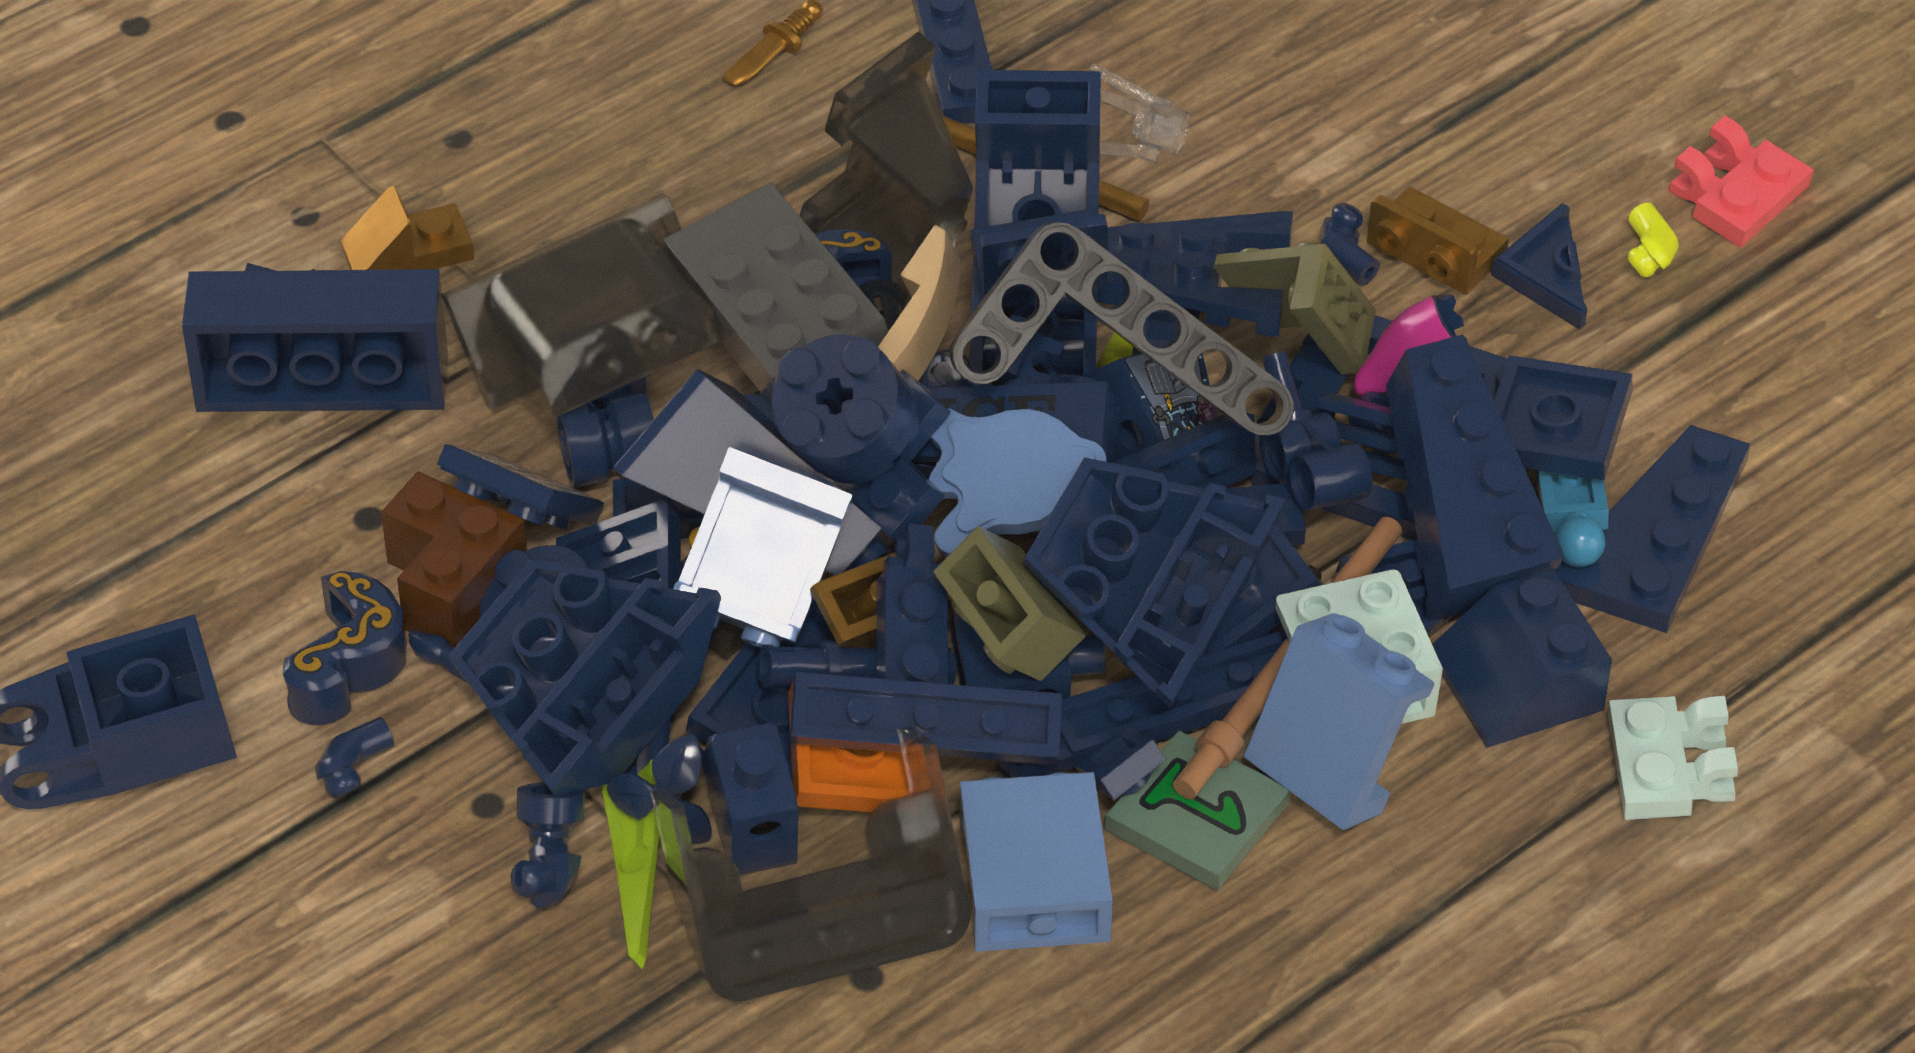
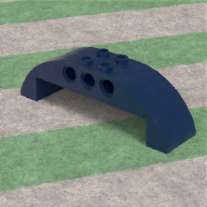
M977 70L974 229L1092 208L1094 215L1099 214L1101 71ZM974 254L972 313L983 299ZM1098 286L1092 290V295L1096 303L1098 298ZM1064 294L1037 330L1064 344V357L1060 367L1048 363H1039L1034 366L1036 371L1052 376V383H1065L1070 378L1080 377L1096 370L1097 319ZM1034 298L1030 302L1019 306L1002 305L1003 312L1009 319L1012 314L1028 318L1035 309L1036 299ZM977 336L971 339L970 370L973 372L986 371L994 363L997 348L989 337ZM969 381V383L972 384V385H974V386H990V385H992V382L987 383V384H979V383H973V382Z

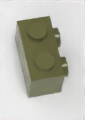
M977 526L933 573L953 599L951 601L953 609L966 623L975 629L985 643L983 649L993 663L1008 674H1012L1017 670L1042 681L1086 637V634L1063 603L1023 564L1026 554L1020 546Z

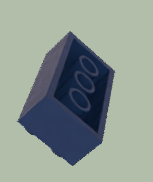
M439 269L188 272L182 329L196 412L445 409L448 347Z

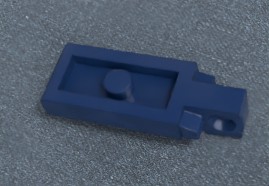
M907 523L906 529L895 537V557L888 556L887 560H884L883 573L876 580L877 678L948 684L947 591L933 573L940 565L939 563H932L935 555L933 526Z

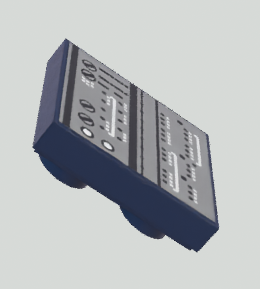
M445 443L437 462L441 470L457 476L454 488L485 501H489L491 498L509 505L507 508L508 512L543 525L545 522L555 527L569 530L572 521L587 524L596 523L604 505V502L501 456Z

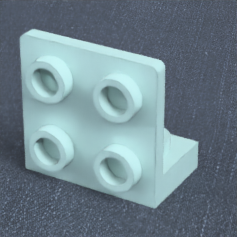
M1388 570L1277 596L1275 609L1289 642H1291L1297 626L1336 613L1356 620L1363 626L1367 635L1385 648L1411 659L1416 665V670L1434 682V687L1429 697L1416 701L1408 707L1401 724L1435 716L1443 668L1399 571Z

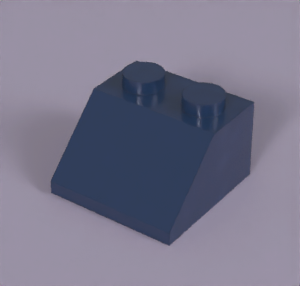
M1553 567L1494 585L1432 644L1443 668L1442 677L1486 748L1604 711L1612 659Z

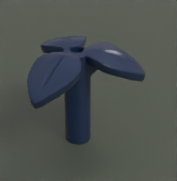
M695 733L679 737L662 748L651 763L656 784H651L636 773H622L613 777L608 782L607 791L611 800L626 815L640 820L656 806L661 809V830L669 837L684 843H704L710 841L712 837L710 820L702 807L681 800L680 797L683 792L697 784L702 767L704 750L700 747L698 736Z

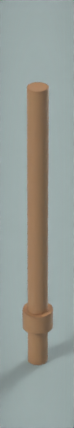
M1382 517L1331 583L1370 575L1402 534L1400 524L1390 517ZM1288 637L1222 721H1213L1197 740L1196 748L1198 751L1173 782L1174 789L1182 797L1194 799L1216 770L1228 767L1243 748L1244 740L1242 737L1262 713L1289 647Z

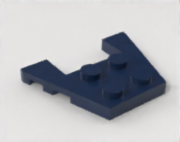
M1293 211L1147 224L1128 223L1108 228V252L1182 308L1206 312V324L1227 328L1232 317L1256 322V334L1279 337L1283 290L1221 287L1222 277L1214 269V263L1218 254L1240 252L1246 248L1265 250L1291 247ZM1108 271V285L1098 286V302L1117 305L1122 301L1125 294V285L1118 274ZM1164 310L1152 312L1156 314L1171 316L1168 312Z

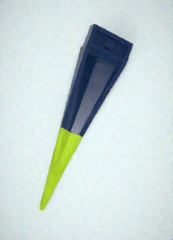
M669 497L556 538V546L566 547L575 551L593 569L604 571L607 578L641 584L645 578L661 580L665 588L673 589L675 583L679 581L684 568V564L681 562V512ZM671 717L624 773H636L651 784H656L651 763L661 749L669 744ZM607 784L601 785L616 866L628 956L643 969L647 955L661 809L655 806L640 820L626 815L611 800L607 791Z

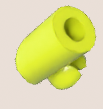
M1652 203L1640 204L1631 211L1628 221L1640 237L1642 244L1630 250L1627 259L1642 277L1647 278L1651 277L1658 268L1661 267L1664 270L1671 264L1678 252L1679 244L1674 231Z

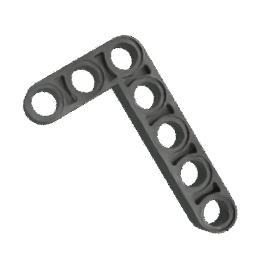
M1050 222L1040 226L1030 235L955 335L950 345L952 366L961 377L979 384L996 381L1008 370L1065 294L1239 427L1257 435H1272L1280 432L1287 426L1293 415L1294 402L1290 391L1283 383L1081 230L1068 223ZM1056 232L1067 235L1074 246V256L1071 262L1065 268L1059 270L1047 267L1040 255L1044 239ZM1107 271L1118 274L1125 285V294L1122 301L1111 308L1099 306L1092 295V285L1095 279L1101 273ZM1016 284L1028 286L1036 299L1033 313L1027 319L1021 321L1009 319L1002 309V297L1005 291ZM1164 310L1174 319L1176 325L1175 334L1166 345L1154 347L1145 339L1143 324L1152 312ZM977 336L989 337L997 348V359L994 365L983 372L969 370L963 360V349L966 343ZM1208 349L1218 350L1226 361V372L1223 378L1212 385L1202 384L1197 379L1194 371L1197 357ZM1261 387L1268 388L1275 395L1277 401L1276 411L1268 421L1254 423L1247 416L1245 410L1246 400L1254 390Z

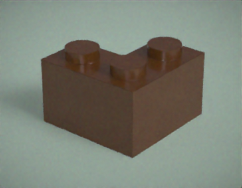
M417 471L381 511L387 563L403 570L397 578L400 607L404 614L405 630L408 632L417 630L438 634L446 638L451 646L456 647L480 619L481 601L496 576L495 567L498 560L512 550L527 551L525 521L516 515Z

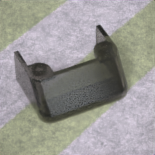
M911 726L897 729L911 794L886 800L879 804L870 814L865 829L870 859L745 891L742 890L739 872L735 863L725 853L710 847L693 849L684 806L664 788L650 791L673 896L706 983L719 996L730 1001H746L945 949L954 945L963 937L970 922V906L935 742Z

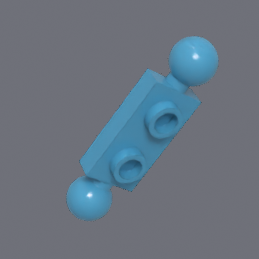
M1535 470L1539 501L1565 556L1563 562L1573 567H1586L1595 563L1601 557L1605 548L1603 530L1608 529L1609 509L1604 480Z

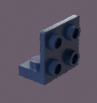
M1092 208L972 229L971 244L983 298L1030 235L1037 228L1047 223H1068L1081 230L1108 251V225L1105 214L1094 215ZM1056 232L1044 239L1040 255L1047 267L1059 270L1065 268L1071 262L1074 256V246L1067 235ZM1108 271L1101 273L1095 279L1092 290L1097 286L1108 285ZM1016 284L1005 291L1002 297V305H1023L1033 300L1035 296L1028 286Z

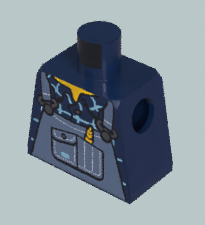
M1143 353L1120 358L1080 376L1093 378L1098 381H1107L1121 410L1117 460L1218 417L1213 406ZM1201 353L1195 361L1194 371L1197 379L1202 384L1210 385L1203 353Z

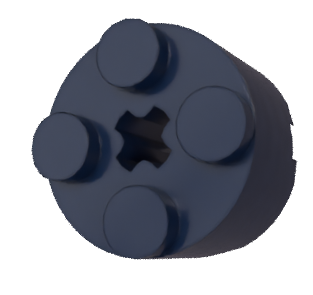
M838 334L825 336L806 344L802 348L790 350L783 356L779 364V374L772 394L774 421L784 439L817 472L839 483L855 484L871 481L886 474L895 466L893 461L900 455L905 446L910 448L917 435L919 426V406L916 395L903 375L873 341L853 335Z

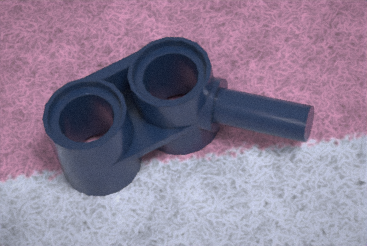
M1278 352L1262 358L1265 371L1283 383L1290 391L1294 402L1293 415L1288 425L1280 432L1272 435H1260L1259 437L1261 457L1270 476L1283 484L1294 496L1298 505L1305 511L1367 498L1372 488V472L1370 462L1363 448L1355 442L1342 445L1336 422L1327 412L1311 414L1309 409L1303 410L1286 352ZM1272 393V396H1273V399H1274V402H1275V406H1276V405H1277V401H1276L1275 395Z

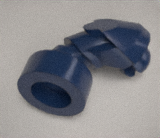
M544 782L526 784L517 788V818L530 827L529 840L534 843V846L528 850L529 861L521 860L516 863L511 871L510 878L516 893L525 898L530 897L531 904L537 908H546L558 903L568 891L577 875L582 856L569 853L568 844L564 839L569 838L570 829L584 818L585 790L555 797Z

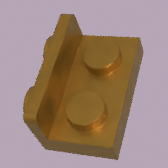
M1410 186L1394 201L1383 195H1378L1370 205L1367 243L1465 295H1468L1492 270L1493 260L1508 248V237Z

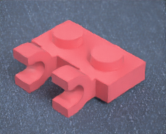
M1725 115L1711 127L1709 136L1717 140V142L1705 151L1704 155L1697 149L1689 146L1676 158L1674 166L1682 171V173L1670 182L1668 191L1679 198L1696 203L1693 218L1741 248L1810 186L1814 169L1768 140H1764L1757 148L1752 147L1744 129ZM1713 166L1729 172L1720 179L1715 176Z

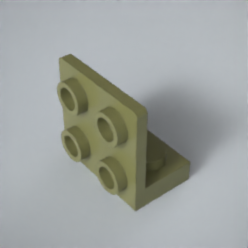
M1304 242L1297 244L1295 247L1265 250L1246 248L1240 252L1216 255L1214 269L1229 287L1283 290L1280 328L1303 326L1317 343L1318 348L1324 352L1341 375L1358 372L1367 358L1376 309L1326 244Z

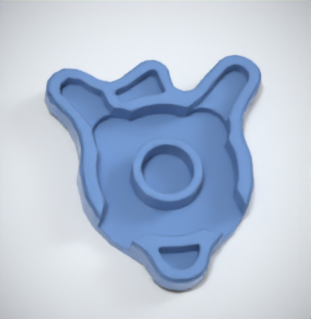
M949 409L951 413L930 438L942 454L930 474L929 480L945 495L943 499L958 500L957 506L943 520L935 532L934 538L939 552L947 558L977 526L996 535H1021L1041 530L1083 458L1107 462L1103 448L1096 442L1079 437L1059 419L1044 412L1031 409L1007 410L991 416L977 418L967 417Z

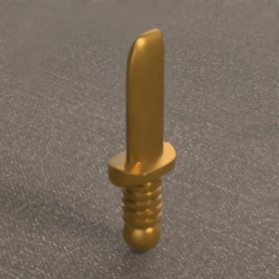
M807 0L781 24L774 21L766 24L763 28L765 36L726 71L722 80L731 85L743 84L758 74L783 50L795 54L802 47V41L799 37L814 24V21L819 20L822 16L823 7L821 3L817 0Z

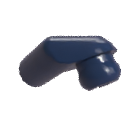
M1336 204L1332 209L1331 216L1325 217L1323 221L1320 244L1327 245L1354 281L1360 285H1367L1376 276L1380 262L1358 246L1360 233L1357 229L1363 223V215L1358 208L1350 204Z
M378 717L336 736L329 742L315 766L317 780L323 779L325 790L330 797L337 798L359 787L361 779L354 770V764L394 747L393 736L385 720L382 717Z

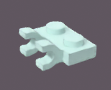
M1675 696L1609 700L1608 719L1624 820L1691 816L1692 801L1697 799H1706L1712 802L1735 801L1736 792L1733 777L1737 776L1738 765L1734 747L1726 748L1724 725H1728L1729 715L1725 696L1702 698L1693 702L1686 711H1677ZM1696 747L1701 750H1709L1701 754L1695 762L1686 763L1684 748Z

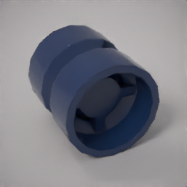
M644 391L609 398L606 408L599 410L592 402L557 408L556 421L559 442L567 477L572 488L607 482L611 471H615L613 468L615 464L654 420L650 403Z

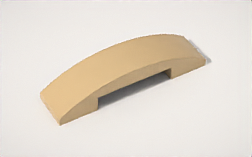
M934 225L900 275L912 298L878 346L899 372L903 369L917 380L921 378L945 335L955 306L960 279V259L945 229Z

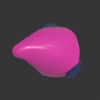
M1432 295L1415 303L1398 315L1383 330L1373 351L1355 375L1354 391L1359 397H1362L1367 392H1387L1386 384L1406 349L1456 336L1454 330L1463 327L1464 321L1454 311L1456 304L1454 295Z

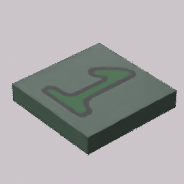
M1178 730L1161 750L1166 760L1150 772L1151 775L1147 783L1137 791L1122 796L1106 814L1105 830L1218 891L1290 804L1291 791L1280 783L1233 759L1228 767L1216 770L1194 799L1182 797L1174 789L1173 782L1198 750L1196 748L1197 739Z

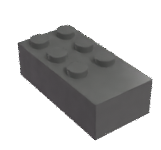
M772 182L663 239L681 292L771 406L773 389L779 374V364L783 356L790 350L802 348L816 339L838 334L867 338L878 347L888 333L884 317Z

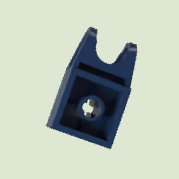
M195 614L67 651L69 662L0 690V715L14 707H26L33 711L29 718L12 724L0 722L1 744L27 746L17 751L0 767V794L6 802L18 808L42 809L110 796L237 758ZM39 771L49 774L47 780L36 787L21 788L13 784L16 779L25 774Z

